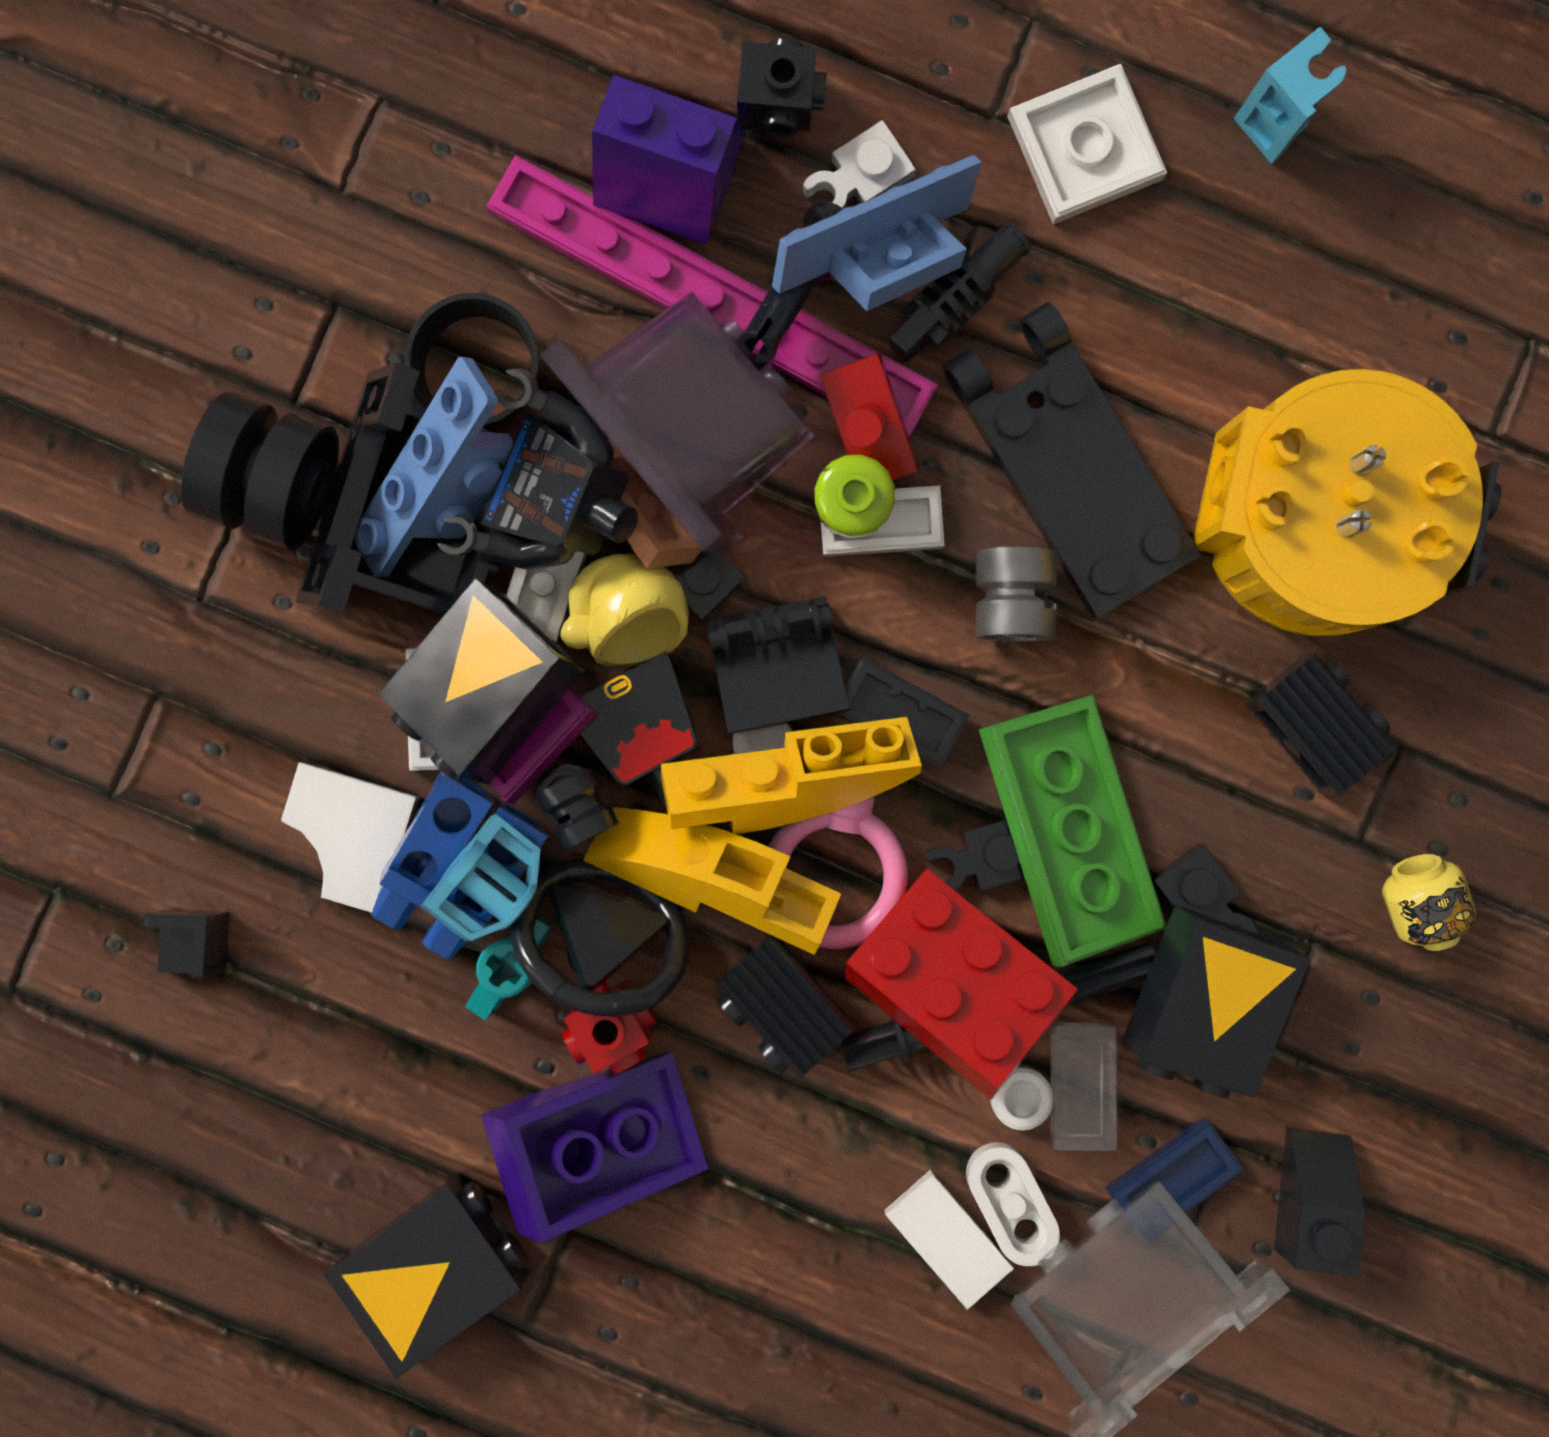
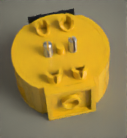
M1350 369L1322 374L1294 386L1265 409L1248 406L1216 432L1193 542L1199 551L1214 554L1212 567L1223 586L1242 607L1260 620L1276 628L1306 636H1338L1361 631L1411 616L1429 607L1441 597L1474 588V583L1483 575L1488 561V547L1483 544L1487 521L1495 515L1501 499V485L1496 483L1500 463L1493 461L1480 468L1478 467L1475 458L1477 443L1466 424L1445 401L1424 386L1396 374L1377 370Z

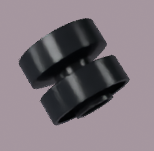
M225 392L218 396L207 408L191 439L181 481L183 507L190 516L227 529H236L244 523L249 536L287 550H297L311 536L324 512L338 465V434L331 426L294 413L286 414L278 420L277 412L273 406L234 392Z

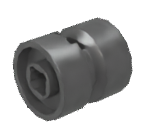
M995 547L978 550L976 586L986 592V598L976 604V638L991 641H1046L1055 639L1057 604L1047 599V592L1057 586V552L1052 549L1038 547Z

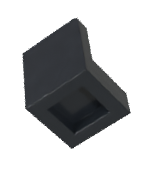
M167 909L145 913V927H160L157 972L188 973L191 979H207L226 973L230 911Z

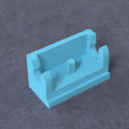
M1321 27L1316 29L1264 72L1233 118L1271 164L1281 157L1296 136L1304 130L1311 117L1317 111L1315 109L1317 104L1338 87L1346 74V67L1344 65L1333 69L1329 77L1324 79L1315 78L1309 72V62L1317 59L1331 41L1330 37Z

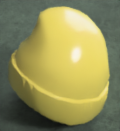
M634 553L612 554L596 559L586 566L574 579L568 592L570 617L564 622L560 633L561 639L567 647L576 650L587 648L595 661L600 665L620 668L640 665L665 651L667 654L672 652L685 638L689 618L687 598L681 583L675 579L666 567L646 568L640 558Z

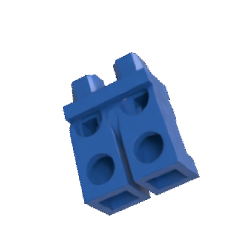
M440 771L417 815L382 870L379 883L381 888L371 916L392 929L400 931L415 906L420 907L440 882L451 863L466 847L484 817L486 822L491 815L497 814L539 848L548 837L545 825L511 804L504 802L499 797L492 806V793L467 778L457 782ZM493 839L484 851L518 879L527 868L525 864ZM457 887L446 898L483 928L488 926V922L493 917L492 914ZM436 918L422 937L423 945L447 960H451L467 942Z

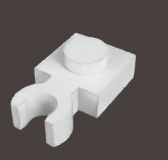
M881 120L832 152V162L837 170L835 172L818 171L810 175L803 184V194L808 198L817 191L827 190L835 198L832 203L844 209L846 202L854 196L861 204L886 193L895 186L904 185L914 178L916 169L884 121Z

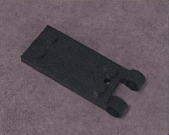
M1046 302L1019 320L1022 333L1030 348L1040 359L1044 366L1043 368L998 395L994 390L993 382L985 365L972 349H968L944 363L942 369L953 393L962 403L1050 549L1057 552L1058 563L1092 619L1095 620L1202 555L1072 344L1071 335L1063 317L1051 303ZM1032 393L1039 394L1043 399V406L1039 409L1031 408L1027 403V396Z

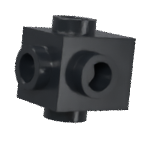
M787 38L774 39L769 44L743 41L737 96L738 121L741 126L761 127L763 132L780 137L795 135L797 131L810 132L812 110L824 111L827 72L815 71L817 48L805 47L801 42Z

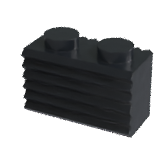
M1316 653L1299 657L1249 699L1246 705L1322 795L1340 796L1347 792L1351 786L1355 785L1359 779L1366 776L1378 763L1385 760L1388 755L1395 751L1396 747L1386 736L1391 728L1383 715L1370 704L1364 703L1360 706L1348 692L1346 687L1351 682L1344 669L1332 658L1325 656L1320 659Z
M770 934L717 981L718 987L724 992L716 999L718 1004L739 1027L743 1026L747 1021L753 1025L764 1038L757 1045L758 1049L780 1074L790 1068L800 1079L856 1029L851 1018L812 976L781 939Z

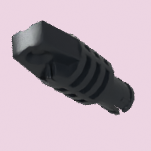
M1005 221L1001 228L971 257H964L961 268L931 281L901 310V313L907 319L890 335L889 342L890 348L905 363H908L929 343H932L939 349L993 298V293L995 292L994 284L1024 255L1026 256L1031 251V244L1021 230L1014 224Z

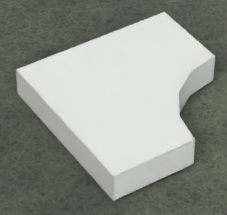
M299 762L281 821L302 832L317 850L324 873L321 898L372 913L381 888L379 883L382 870L411 825L420 797Z

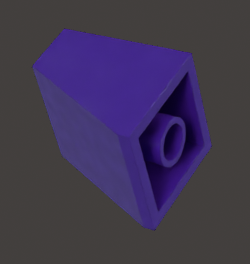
M613 75L592 129L593 205L708 245L742 151L746 134L736 117Z

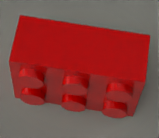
M927 868L846 962L845 979L990 1100L994 1098L1065 1010L1078 990Z

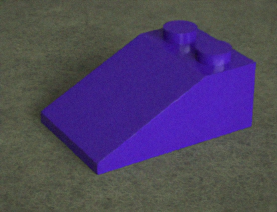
M665 1052L643 1059L616 1075L610 1069L533 1093L481 1114L516 1231L540 1243L708 1170L673 1052Z

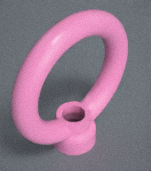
M875 797L832 813L781 826L768 847L790 856L797 844L806 836L815 831L830 828L861 835L874 847L879 855L883 867V887L877 902L867 914L856 921L842 925H828L819 948L846 949L861 945L907 892L908 869L905 854L891 829L872 814Z

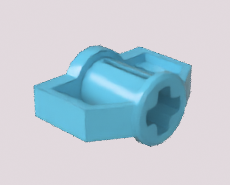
M497 814L491 815L471 842L451 863L440 882L420 907L464 941H472L497 930H504L516 921L536 894L541 849ZM492 839L527 866L525 883L484 852ZM457 887L496 917L498 922L483 928L446 898Z

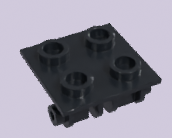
M826 596L707 620L708 636L711 650L713 651L728 735L850 711L832 629L833 623L830 607L826 601Z

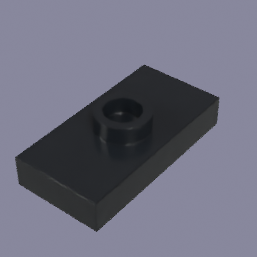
M864 657L860 659L845 687L850 711L836 713L853 723L907 717L919 758L937 769H941L970 716Z

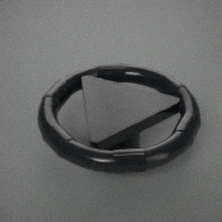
M584 858L561 861L538 873L536 894L523 913L510 925L514 953L521 968L533 984L551 1000H555L570 1009L590 1015L612 1018L641 1013L665 999L676 988L685 974L691 946L685 919L676 903L584 861ZM595 880L613 883L630 890L651 910L569 885ZM548 894L568 949L567 960L570 967L576 972L581 987L569 982L565 976L544 959L536 944L534 928L541 902ZM663 930L665 931L667 942L662 965L653 979L640 987L608 993L594 991Z

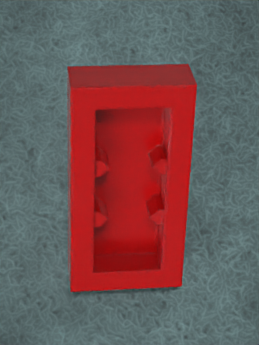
M880 352L820 374L847 455L862 454L877 460L889 471L892 480L917 472L920 469Z

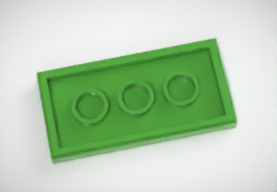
M1094 695L979 729L1052 966L1063 967L1165 930L1167 926Z

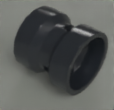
M592 767L578 772L536 794L543 811L553 815L559 825L555 835L563 851L620 823L612 806L602 804L598 794L600 782Z

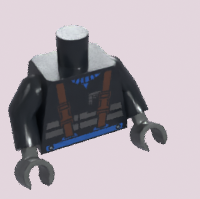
M522 368L507 370L508 374L519 378L523 382L525 394L521 400H515L509 394L496 390L494 393L498 398V402L503 407L509 409H518L527 405L538 412L536 416L527 412L524 415L481 523L491 528L489 534L478 532L476 526L466 518L451 516L443 521L462 525L466 530L467 539L458 548L443 543H437L442 551L454 555H464L472 550L484 553L483 558L485 560L527 571H535L567 564L576 551L595 555L600 551L605 537L617 543L626 541L636 528L638 513L635 508L620 501L628 483L627 471L613 462L614 448L598 418L552 390L547 395L539 391L537 381L529 371Z

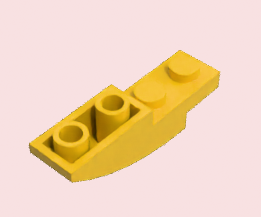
M901 717L785 732L784 748L661 764V780L671 829L730 821L732 833L743 834L801 822L865 801L921 773L922 765L908 718Z
M612 807L620 823L596 835L585 855V862L695 913L700 903H703L813 955L822 942L841 896V893L787 869L786 866L791 856L709 825L671 829L667 814L638 809Z

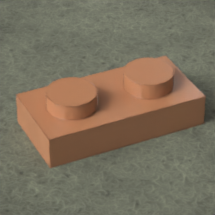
M614 457L613 462L627 471L628 483L620 501L632 506L638 513L636 528L627 539L634 553L640 558L646 568L693 563L704 545L643 457Z

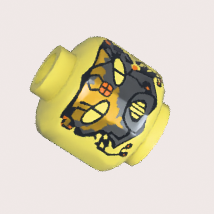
M1423 854L1404 859L1393 867L1392 875L1384 883L1382 896L1393 928L1399 938L1407 943L1422 945L1426 950L1430 951L1445 950L1455 946L1460 941V936L1465 934L1475 922L1476 909L1464 873L1457 865L1443 861L1440 856Z

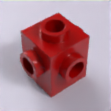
M626 980L609 988L605 981L594 991L608 993L630 987ZM652 1008L641 1013L614 1018L590 1015L572 1009L563 1018L568 1029L562 1031V1036L570 1054L579 1065L587 1061L593 1074L609 1066L613 1074L616 1075L646 1057L642 1047L650 1043L654 1035L650 1025L657 1021ZM601 1020L613 1022L618 1030L617 1038L611 1042H604L595 1027L596 1023Z

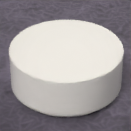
M1019 1065L994 1098L990 1100V1104L996 1116L1006 1126L1016 1130H1030L1041 1125L1049 1116L1053 1106V1092L1048 1081L1037 1070L1029 1066Z

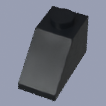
M1286 1127L1274 1250L1295 1269L1359 1277L1365 1208L1352 1138L1350 1135L1343 1133Z

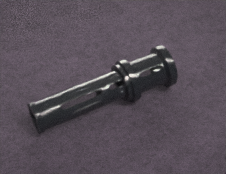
M818 201L811 204L803 217L804 228L837 214L843 208L829 201ZM829 272L781 294L771 287L748 326L738 337L740 350L750 358L758 342L762 340L764 345L756 356L755 361L759 363L772 361L777 354L778 347L814 286L827 282L832 275Z

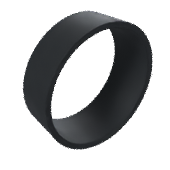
M481 293L453 295L427 309L414 324L407 339L404 354V365L420 371L413 394L421 405L428 408L433 400L425 378L426 358L433 341L446 327L465 318L489 317L502 321L512 327L522 337L529 349L532 360L531 374L537 381L539 370L538 346L530 325L521 313L507 302ZM525 389L517 400H521L524 397ZM525 406L518 409L507 408L501 413L489 417L482 429L492 428L508 422L518 415Z

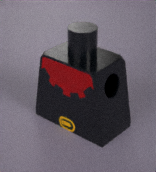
M665 651L582 695L581 697L598 715L580 733L622 788H627L647 777L663 809L666 808V801L661 780V764L680 762V759L701 748L675 666Z

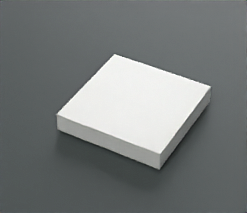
M1121 64L1009 109L1007 117L1052 224L1160 182L1167 174Z

